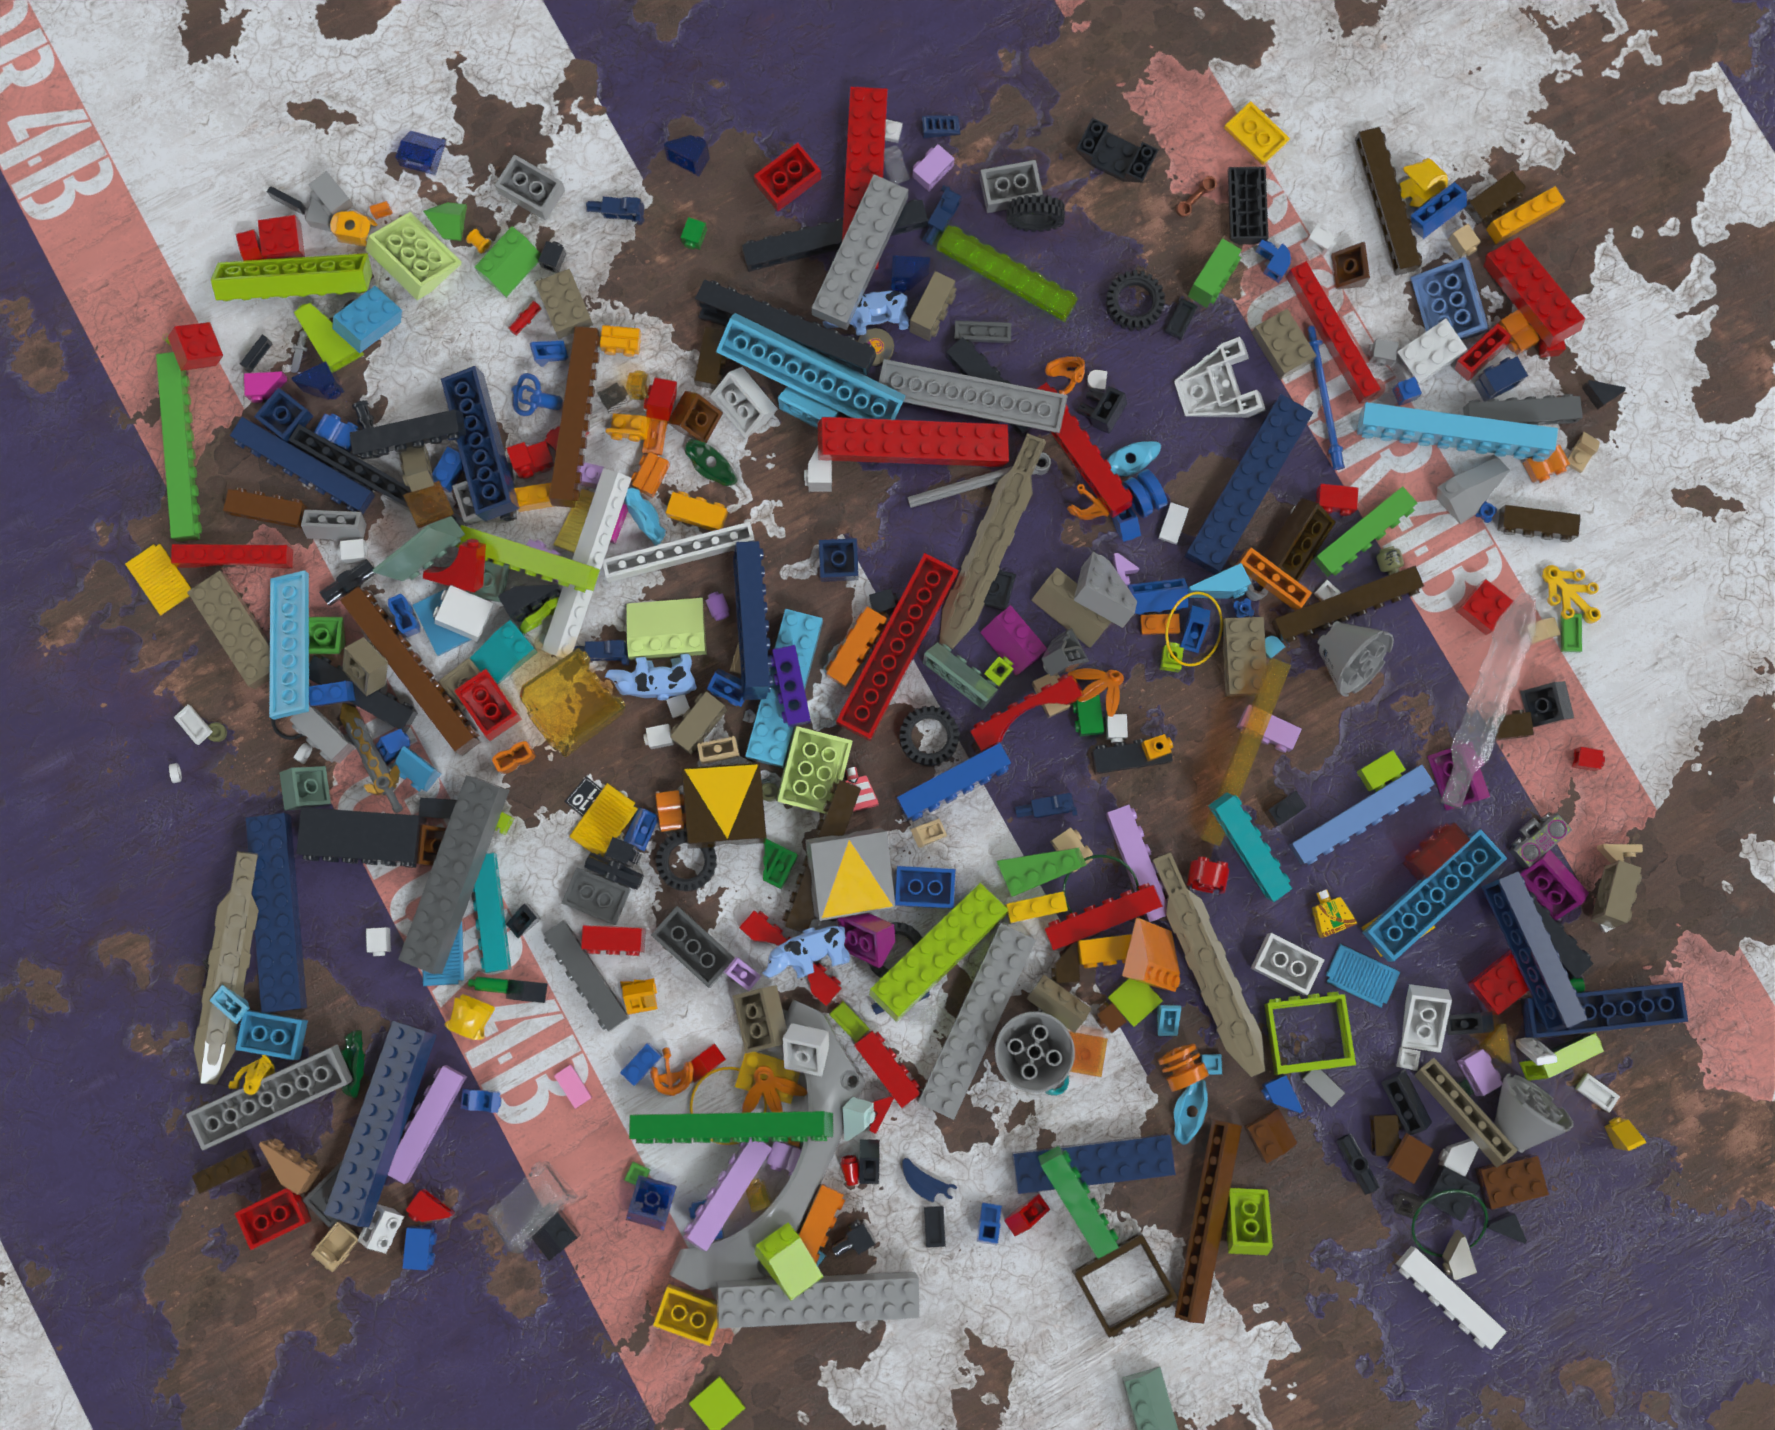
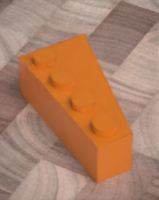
M867 606L864 612L857 618L855 627L851 628L848 632L844 645L841 644L836 651L837 657L835 660H831L825 669L827 671L826 676L842 687L847 688L885 628L887 618Z

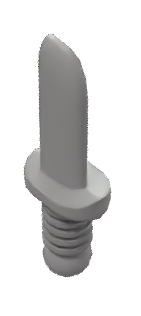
M305 330L300 331L299 342H297V345H293V349H295L291 372L293 373L299 370L303 351L308 349L304 347L307 336Z

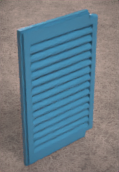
M462 921L443 973L431 974L423 970V986L459 984V980L464 981Z
M1339 944L1326 976L1329 977L1327 983L1381 1008L1383 1003L1387 1004L1400 972Z

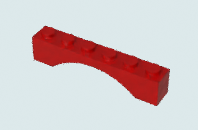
M172 544L171 564L178 568H199L215 565L292 568L293 549L288 545Z
M1065 674L1057 679L1058 683L1054 685L1049 683L1041 688L1040 693L1036 695L1031 693L1025 696V701L1018 704L1015 702L1007 707L1008 710L1004 713L999 711L990 716L991 720L987 722L983 720L975 724V729L971 730V733L980 750L985 751L1001 743L1009 726L1027 710L1045 704L1070 705L1084 697L1085 695L1073 675L1068 676V674Z
M754 910L739 927L753 941L767 942L780 946L792 939L790 936L786 939L781 934L783 930L774 923L772 926L768 923L769 917L761 910L758 913ZM819 962L816 965L813 963L814 973L807 976L810 982L811 993L827 1006L842 989L839 986L841 982L833 975L831 978L826 975L827 969Z

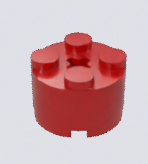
M1198 857L1197 860L1191 861L1187 886L1192 884V889L1206 893H1213L1214 890H1219L1218 894L1225 893L1229 875L1228 863L1222 861L1214 863L1209 862V858Z

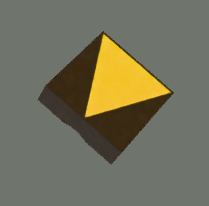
M760 763L682 768L688 849L716 847L724 844L748 845L766 842Z

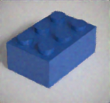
M897 866L895 906L953 909L956 869Z

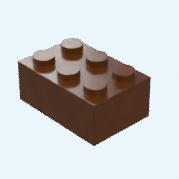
M1529 1154L1509 1159L1498 1168L1494 1164L1475 1168L1486 1208L1496 1209L1549 1195L1537 1155Z

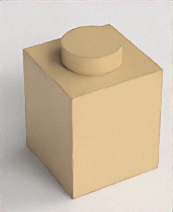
M1469 224L1453 232L1448 238V241L1459 257L1465 254L1467 256L1473 254L1481 242Z

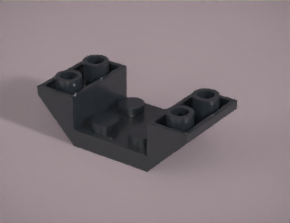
M1092 117L1076 151L1090 166L1123 182L1142 183L1159 149L1144 142L1138 147L1107 132L1109 125Z

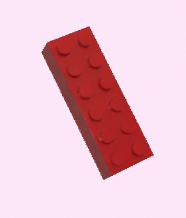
M1519 237L1487 254L1484 268L1549 348L1582 330L1586 318Z

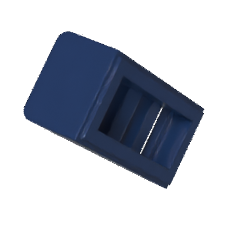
M922 116L924 139L960 135L958 116ZM950 122H954V129H951ZM937 123H939L940 129H936ZM943 123H946L947 129L943 128Z

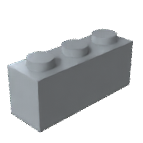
M304 510L301 527L308 539L357 540L364 539L366 522L361 512Z

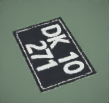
M586 776L564 802L583 817L603 789Z

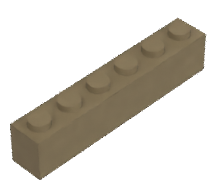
M1435 1058L1430 1060L1414 1075L1497 1168L1518 1151Z

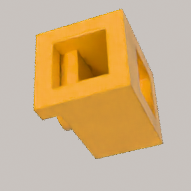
M1165 734L1141 743L1147 761L1171 753V748H1173L1170 737L1166 738ZM1156 743L1162 744L1161 750L1156 748Z

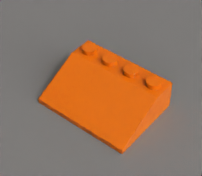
M1136 918L1122 976L1156 988L1176 992V988L1180 984V970L1172 931Z

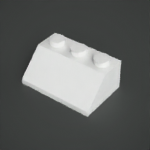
M743 367L728 372L710 395L745 438H748L768 422L778 410Z

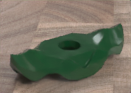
M694 439L687 441L685 454L690 458L693 467L700 475L724 486H732L738 482V478L730 463L713 446ZM710 456L716 459L714 467L707 465V459Z
M355 1030L345 1037V1048L341 1051L353 1078V1081L342 1086L341 1090L351 1098H358L360 1080L364 1074L365 1054L362 1049V1030Z

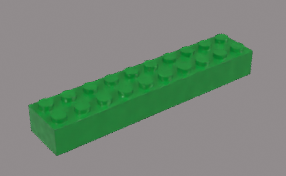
M826 1111L630 1115L629 1139L636 1140V1144H654V1140L655 1143L673 1144V1140L674 1143L681 1144L692 1143V1140L693 1143H711V1139H713V1142L730 1143V1139H732V1142L749 1143V1139H752V1142H769V1138H771V1141L788 1142V1138H791V1141L808 1142V1138H811V1141H827V1137H833V1113Z

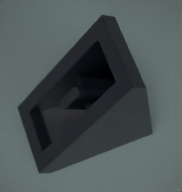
M1588 380L1582 386V390L1596 409L1599 410L1626 390V387Z
M524 903L506 925L519 939L537 924L541 918L529 904Z
M509 979L506 999L546 1003L548 984Z
M1507 1212L1488 1221V1229L1526 1244V1237L1514 1213Z

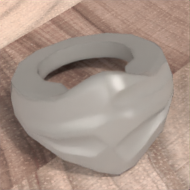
M1252 584L1247 588L1248 591H1246L1251 601L1260 600L1268 593V590L1265 588L1261 592L1254 590Z

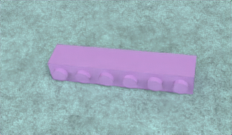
M1127 805L1106 813L1105 815L1123 862L1133 870L1139 886L1149 883L1150 886L1155 885L1163 907L1144 914L1146 921L1151 922L1166 916L1167 899H1165L1163 894L1165 889L1161 880L1158 881L1156 868L1149 858V855H1151L1148 844L1144 845L1142 839L1144 833L1141 826L1136 824L1135 819H1137L1134 808H1130ZM1126 868L1131 883L1133 885L1134 891L1136 892L1135 880L1131 872Z
M447 1065L437 1069L433 1077L435 1078L433 1085H429L425 1090L424 1096L426 1097L423 1103H419L415 1108L414 1114L416 1115L413 1121L410 1120L405 1126L404 1131L406 1133L403 1139L399 1141L388 1175L403 1184L410 1181L467 1076Z
M749 1139V1143L739 1144L741 1148L737 1154L734 1153L728 1161L730 1165L726 1171L723 1170L718 1176L717 1181L719 1182L716 1187H712L707 1193V1201L696 1210V1218L685 1227L684 1239L702 1251L709 1249L772 1150L764 1142H752V1139Z

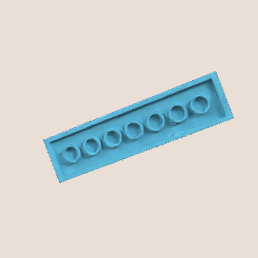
M305 570L270 579L269 717L273 720L309 712V573Z

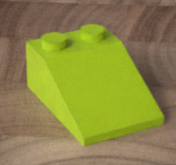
M1230 1188L1227 1213V1244L1229 1254L1268 1255L1273 1248L1268 1190Z
M788 1222L759 1242L755 1247V1256L790 1301L823 1278L803 1241Z

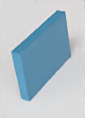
M444 590L412 605L437 656L472 640L435 624L433 614L436 607H440L443 602L440 599Z

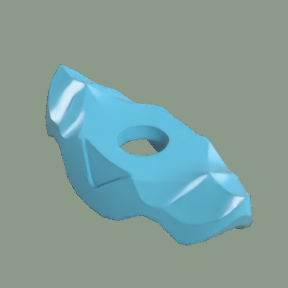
M1155 441L1131 443L1116 450L1106 460L1110 463L1111 471L1114 474H1118V476H1131L1143 470L1158 456L1161 445ZM1126 454H1134L1136 461L1134 463L1126 462Z
M628 488L624 499L628 512L639 529L652 540L654 546L659 545L665 536L666 530L660 525L657 511L649 501L641 496L639 489Z
M1203 1079L1187 1086L1175 1106L1174 1135L1183 1145L1188 1144L1204 1121L1208 1098L1206 1082ZM1190 1106H1195L1198 1110L1195 1117H1189L1187 1114V1109Z

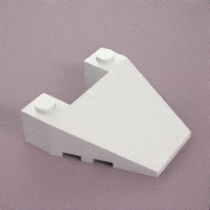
M1240 337L1222 343L1215 351L1205 356L1201 362L1191 367L1174 381L1186 417H1251L1266 411L1261 393L1258 390L1243 395L1240 393L1231 366L1249 359L1244 341Z

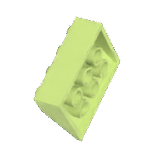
M411 212L368 236L366 251L417 301L431 293L462 263Z
M703 598L627 604V647L629 659L636 660L639 657H646V659L680 657L681 654H689L690 656L706 655Z
M794 726L776 801L825 813L823 807L826 800L830 801L832 795L830 789L833 782H837V779L843 780L853 741Z

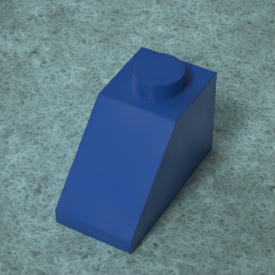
M1131 507L1112 518L1116 531L1123 542L1141 536L1138 517Z
M1192 605L1180 644L1181 648L1196 653L1199 652L1209 625L1211 610Z
M398 729L379 739L376 748L386 765L398 757L403 746L409 748L410 739L406 733H403L402 729Z
M1282 1074L1261 1084L1263 1087L1261 1092L1266 1101L1269 1100L1270 1103L1294 1112H1304L1286 1075Z

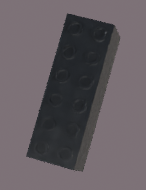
M301 807L296 854L301 855L302 859L309 861H320V858H322V861L339 863V859H342L341 862L358 864V860H360L361 863L366 865H378V862H381V865L397 867V863H400V866L416 868V865H419L417 864L420 825H426L427 819L419 815Z

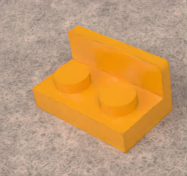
M613 413L611 427L606 428L605 432L611 436V439L619 441L622 438H627L633 442L647 440L650 418L640 415Z

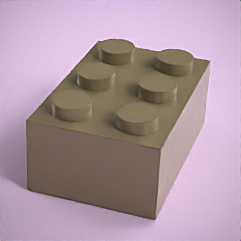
M570 268L535 282L558 339L574 334L575 326H594Z
M936 271L934 272L910 320L911 333L929 342L932 336L936 337L940 328V320L944 321L948 313V304L952 305L956 297L957 288H955V280Z
M1288 308L1255 326L1251 333L1280 380L1312 363L1317 356Z
M707 691L704 695L701 693L696 698V705L693 709L689 708L682 717L684 720L681 724H676L670 732L672 734L670 738L673 742L691 756L698 748L697 744H701L727 712L725 705Z
M1621 860L1604 867L1590 921L1610 928L1630 921L1632 917L1631 907L1637 898L1635 891L1642 879L1640 874L1641 867Z
M777 985L733 995L745 1054L783 1045V1037L787 1032Z

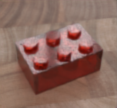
M1455 822L1439 825L1433 830L1434 835L1424 838L1419 843V848L1411 850L1405 855L1406 860L1402 864L1417 880L1429 878L1470 841L1469 837Z

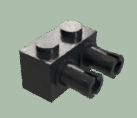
M1108 386L1105 393L1090 387L1086 398L1097 402L1098 405L1096 408H1093L1082 402L1080 404L1081 407L1077 409V414L1090 418L1094 428L1110 434L1127 405L1126 394Z
M856 1219L848 1224L846 1236L833 1243L831 1248L836 1257L852 1248L859 1255L876 1245V1240L864 1219L861 1221Z

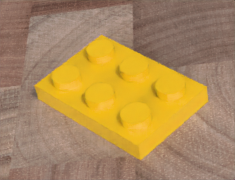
M1252 101L1224 127L1263 166L1290 140Z
M756 1051L746 1053L735 1087L749 1091L756 1083L754 1073L761 1066L770 1067L774 1076L786 1078L798 1083L801 1072L784 1069V1060ZM764 1073L760 1075L762 1079L768 1078ZM775 1088L782 1102L792 1103L793 1095L786 1094Z

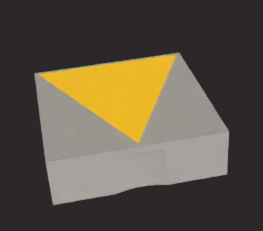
M882 828L853 832L844 836L832 835L806 840L808 865L812 876L811 891L814 916L819 921L896 908L887 831Z

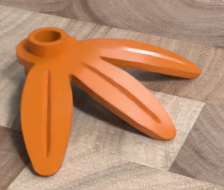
M1090 668L1077 669L1068 673V676L1073 675L1076 679L1097 680L1083 690L1085 696L1079 699V702L1087 701L1108 688L1106 712L1109 717L1114 716L1120 700L1119 686L1124 681L1122 673L1117 670L1104 672Z
M761 1066L754 1073L756 1083L745 1097L742 1113H751L760 1101L762 1092H764L766 1103L772 1112H783L782 1103L775 1088L793 1096H806L808 1092L803 1086L792 1080L774 1076L770 1067ZM764 1073L768 1078L762 1079L760 1075Z

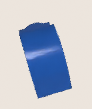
M1262 239L1255 252L1270 261L1263 274L1279 283L1290 266L1291 254L1283 243L1277 249L1273 243Z
M462 1089L460 1109L498 1113L501 1106L499 1091Z
M982 1202L977 1229V1242L992 1245L998 1244L1002 1206Z

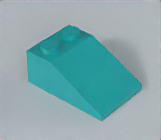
M509 620L495 631L470 659L480 672L487 669L496 683L500 684L538 652L516 625Z

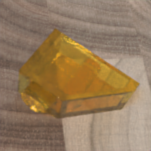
M637 370L634 373H629L626 391L630 400L645 401V398H649L650 377L645 371Z
M759 1178L751 1181L745 1190L752 1213L771 1206L773 1201L765 1180L760 1181Z

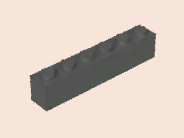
M1566 394L1556 398L1554 395H1548L1540 399L1530 396L1523 400H1518L1516 397L1508 398L1506 401H1499L1497 398L1489 399L1487 402L1471 400L1463 407V414L1465 416L1532 425L1577 423L1583 418L1580 396H1573V394Z
M563 920L545 932L546 938L544 941L549 949L553 948L557 953L555 958L558 963L565 965L567 969L566 975L571 981L574 980L578 985L576 990L582 998L586 997L589 1002L587 1007L592 1014L596 1012L600 1018L598 1023L603 1030L607 1029L609 1032L630 1018L589 955L584 949H581V943L568 923Z

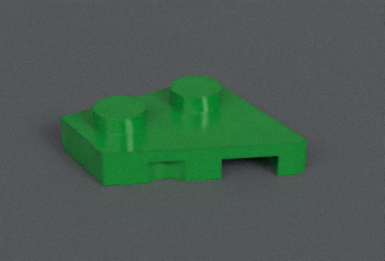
M766 839L764 843L763 881L782 890L799 855Z

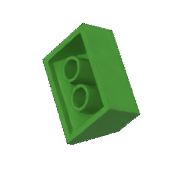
M511 226L480 260L475 269L479 276L507 298L539 263L538 260L541 253L525 236Z

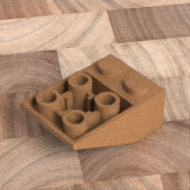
M275 1138L274 1140L270 1139L259 1143L265 1157L283 1186L296 1194L309 1191L321 1171L317 1168L318 1165L314 1161L304 1160L300 1157L301 1154L294 1149L288 1150L283 1147L285 1144Z

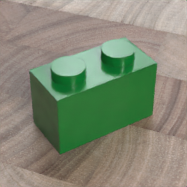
M1098 694L1084 702H1079L1078 700L1073 702L1072 710L1077 715V720L1074 721L1075 731L1079 732V737L1103 734L1104 727L1100 695Z

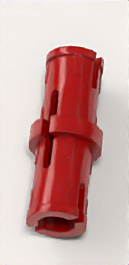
M532 301L523 312L518 314L517 319L508 329L517 336L527 324H531V320L542 308L535 301Z

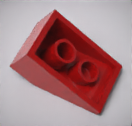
M487 669L454 690L489 741L522 720Z

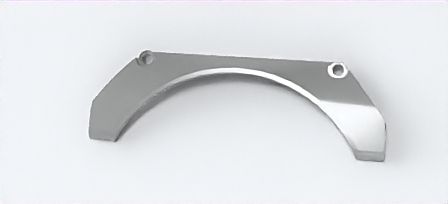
M792 1000L784 1018L787 1030L791 1023L829 1031V1049L822 1077L804 1074L808 1092V1111L833 1113V1137H827V1141H811V1138H808V1142H804L797 1165L788 1183L769 1208L750 1225L732 1236L712 1243L707 1251H702L697 1247L680 1249L669 1274L698 1290L717 1287V1281L750 1280L765 1277L766 1274L770 1275L754 1254L756 1245L787 1222L799 1234L844 1133L843 1107L852 1097L859 1099L865 1086L864 1077L856 1073V1068L840 1044L826 1014L796 1000ZM856 1076L858 1079L857 1085L852 1087L851 1079Z

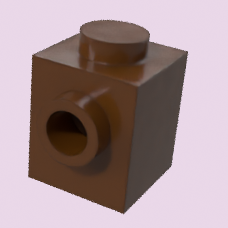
M1105 1002L1097 1008L1099 1012L1095 1014L1098 1018L1096 1022L1102 1029L1106 1028L1111 1034L1127 1022L1113 1003L1107 1004Z

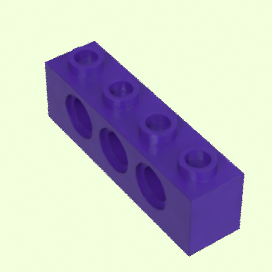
M796 646L772 649L773 655H770L772 667L776 666L777 674H774L776 686L780 685L781 692L777 693L780 704H784L785 711L781 712L783 723H788V727L811 723ZM788 663L792 668L789 672L781 671V666ZM793 682L796 685L793 691L785 690L786 683ZM791 701H797L799 708L791 710L788 705Z

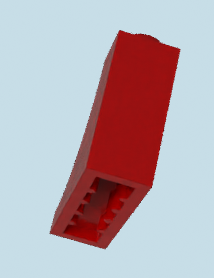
M468 539L459 545L457 557L450 566H432L423 571V579L476 592L483 587L486 544L480 543L477 539Z

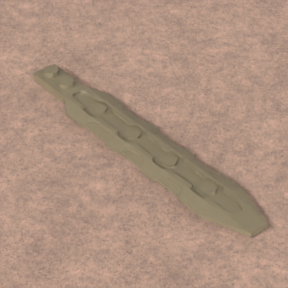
M1027 434L1013 468L998 481L986 515L981 520L976 531L977 535L973 545L962 563V570L953 590L950 591L943 607L940 644L944 643L953 649L976 624L992 581H995L999 572V565L1006 549L1013 540L1014 531L1023 511L1026 510L1033 494L1031 476L1046 444L1044 439Z
M237 851L230 891L217 905L214 923L216 928L213 946L208 959V976L206 987L203 989L200 1023L197 1027L194 1042V1053L200 1082L203 1084H217L235 1052L238 1030H236L237 1024L210 1002V999L221 985L226 986L244 998L243 988L246 970L249 968L252 935L258 916V908L251 894L257 853Z
M1171 852L1152 860L1168 896L1167 919L1183 948L1186 962L1193 971L1202 991L1201 996L1205 1005L1209 1007L1225 1050L1250 1077L1264 1072L1261 1031L1253 1014L1248 1009L1241 993V986L1232 973L1225 957L1224 948L1216 937L1202 899L1186 888Z

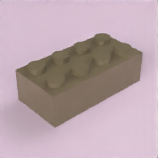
M1264 617L1225 618L1223 620L1222 638L1226 697L1265 696L1268 693Z

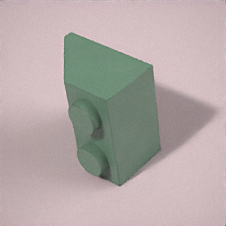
M326 766L290 768L279 772L285 810H299L301 807L313 808L331 804Z

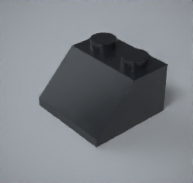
M1565 681L1553 682L1520 691L1525 713L1531 712L1533 728L1574 719Z
M557 1204L525 1229L549 1261L581 1236Z

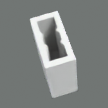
M450 585L449 589H445L440 600L443 601L441 606H437L434 611L435 624L478 642L493 609V603Z

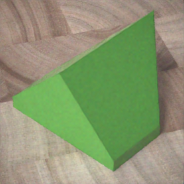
M447 202L423 211L443 239L462 241L466 204Z

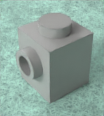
M1376 338L1368 348L1369 362H1373L1377 366H1392L1396 361L1399 342Z

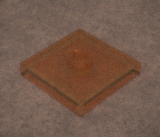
M440 481L434 482L433 486L403 495L418 529L454 514Z
M1069 1031L1075 1048L1074 1063L1070 1072L1102 1077L1108 1038Z

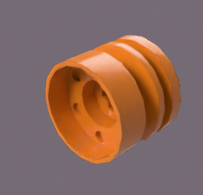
M1194 1043L1172 1049L1157 1060L1159 1065L1169 1064L1161 1069L1162 1072H1173L1166 1079L1172 1092L1190 1086L1209 1075L1203 1062L1196 1064L1193 1062L1200 1056L1199 1052L1190 1055V1052L1197 1048Z

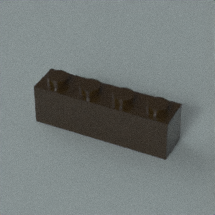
M1504 505L1499 511L1498 531L1504 532L1505 535H1515L1517 533L1527 538L1540 536L1543 540L1556 538L1560 539L1561 542H1572L1579 537L1581 514Z

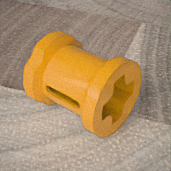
M478 229L472 230L466 238V242L474 245L480 254L486 252L491 245V240L485 239Z

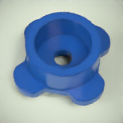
M1485 501L1475 516L1482 518L1485 523H1490L1492 516L1497 513V508Z
M1246 598L1244 601L1234 602L1233 607L1235 608L1237 618L1254 615L1250 599Z

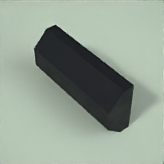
M1229 167L1230 241L1239 245H1255L1260 243L1262 239L1267 241L1269 235L1266 167Z

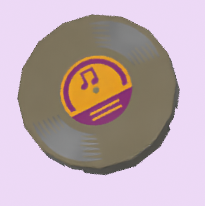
M877 328L869 329L865 335H861L858 339L859 343H868L876 350V358L872 366L883 365L884 359H891L894 352V342L886 331Z

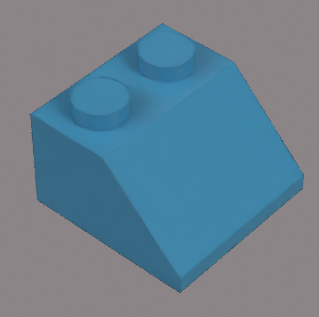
M405 746L402 747L393 767L395 765L398 766L400 777L404 780L406 778L412 781L410 785L419 792L421 789L427 792L441 775L439 771Z

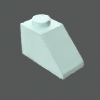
M852 1097L844 1105V1140L849 1141L864 1131L874 1121L875 1112L872 1102Z

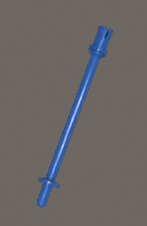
M1310 325L1308 327L1309 344L1317 355L1314 359V365L1331 445L1328 454L1331 455L1333 470H1341L1345 468L1342 456L1343 447L1337 441L1319 346L1323 344V341L1317 340L1315 327Z

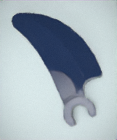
M903 1159L902 1168L905 1179L916 1194L930 1202H934L936 1195L939 1193L944 1194L948 1199L953 1198V1196L947 1193V1190L949 1188L956 1190V1185L941 1182L921 1171L910 1159Z

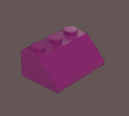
M1011 605L980 632L1002 659L1005 656L1013 663L1011 667L1014 670L1012 672L1016 676L1044 655L1047 650L1045 645Z
M1471 742L1427 756L1446 811L1490 797Z
M1551 850L1545 853L1532 866L1524 868L1520 872V875L1525 880L1527 890L1536 895V901L1551 912L1550 916L1554 920H1558L1581 905L1589 894Z
M870 913L839 917L838 927L843 926L845 928L846 938L844 947L849 954L878 968L882 967L895 943L894 924Z

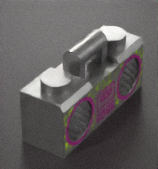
M1558 813L1545 814L1540 819V824L1535 818H1532L1518 830L1524 838H1517L1511 844L1513 847L1508 851L1523 868L1532 866L1572 831ZM1535 827L1536 830L1529 835L1528 832Z

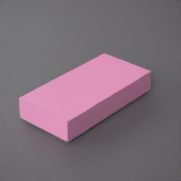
M572 1065L554 1075L575 1109L592 1098Z

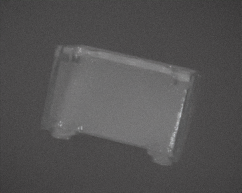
M537 1162L531 1168L532 1172L499 1204L493 1205L488 1210L489 1215L487 1218L512 1253H522L528 1247L525 1243L526 1241L530 1242L532 1236L558 1210L565 1208L564 1205L568 1202L572 1204L579 1197L549 1162Z

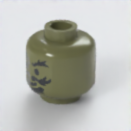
M1394 546L1379 550L1380 553L1376 556L1380 571L1388 572L1389 575L1399 572V568L1404 566L1401 550Z

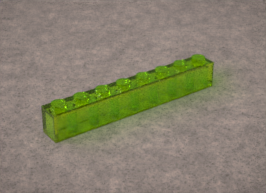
M948 225L937 243V250L1063 322L1067 321L1077 304L1078 298L1072 291L1061 289L1056 282L1045 280L1040 273L1031 272L1024 264L1015 263L1008 255L999 254L992 246L983 245L976 237L964 234L956 226Z

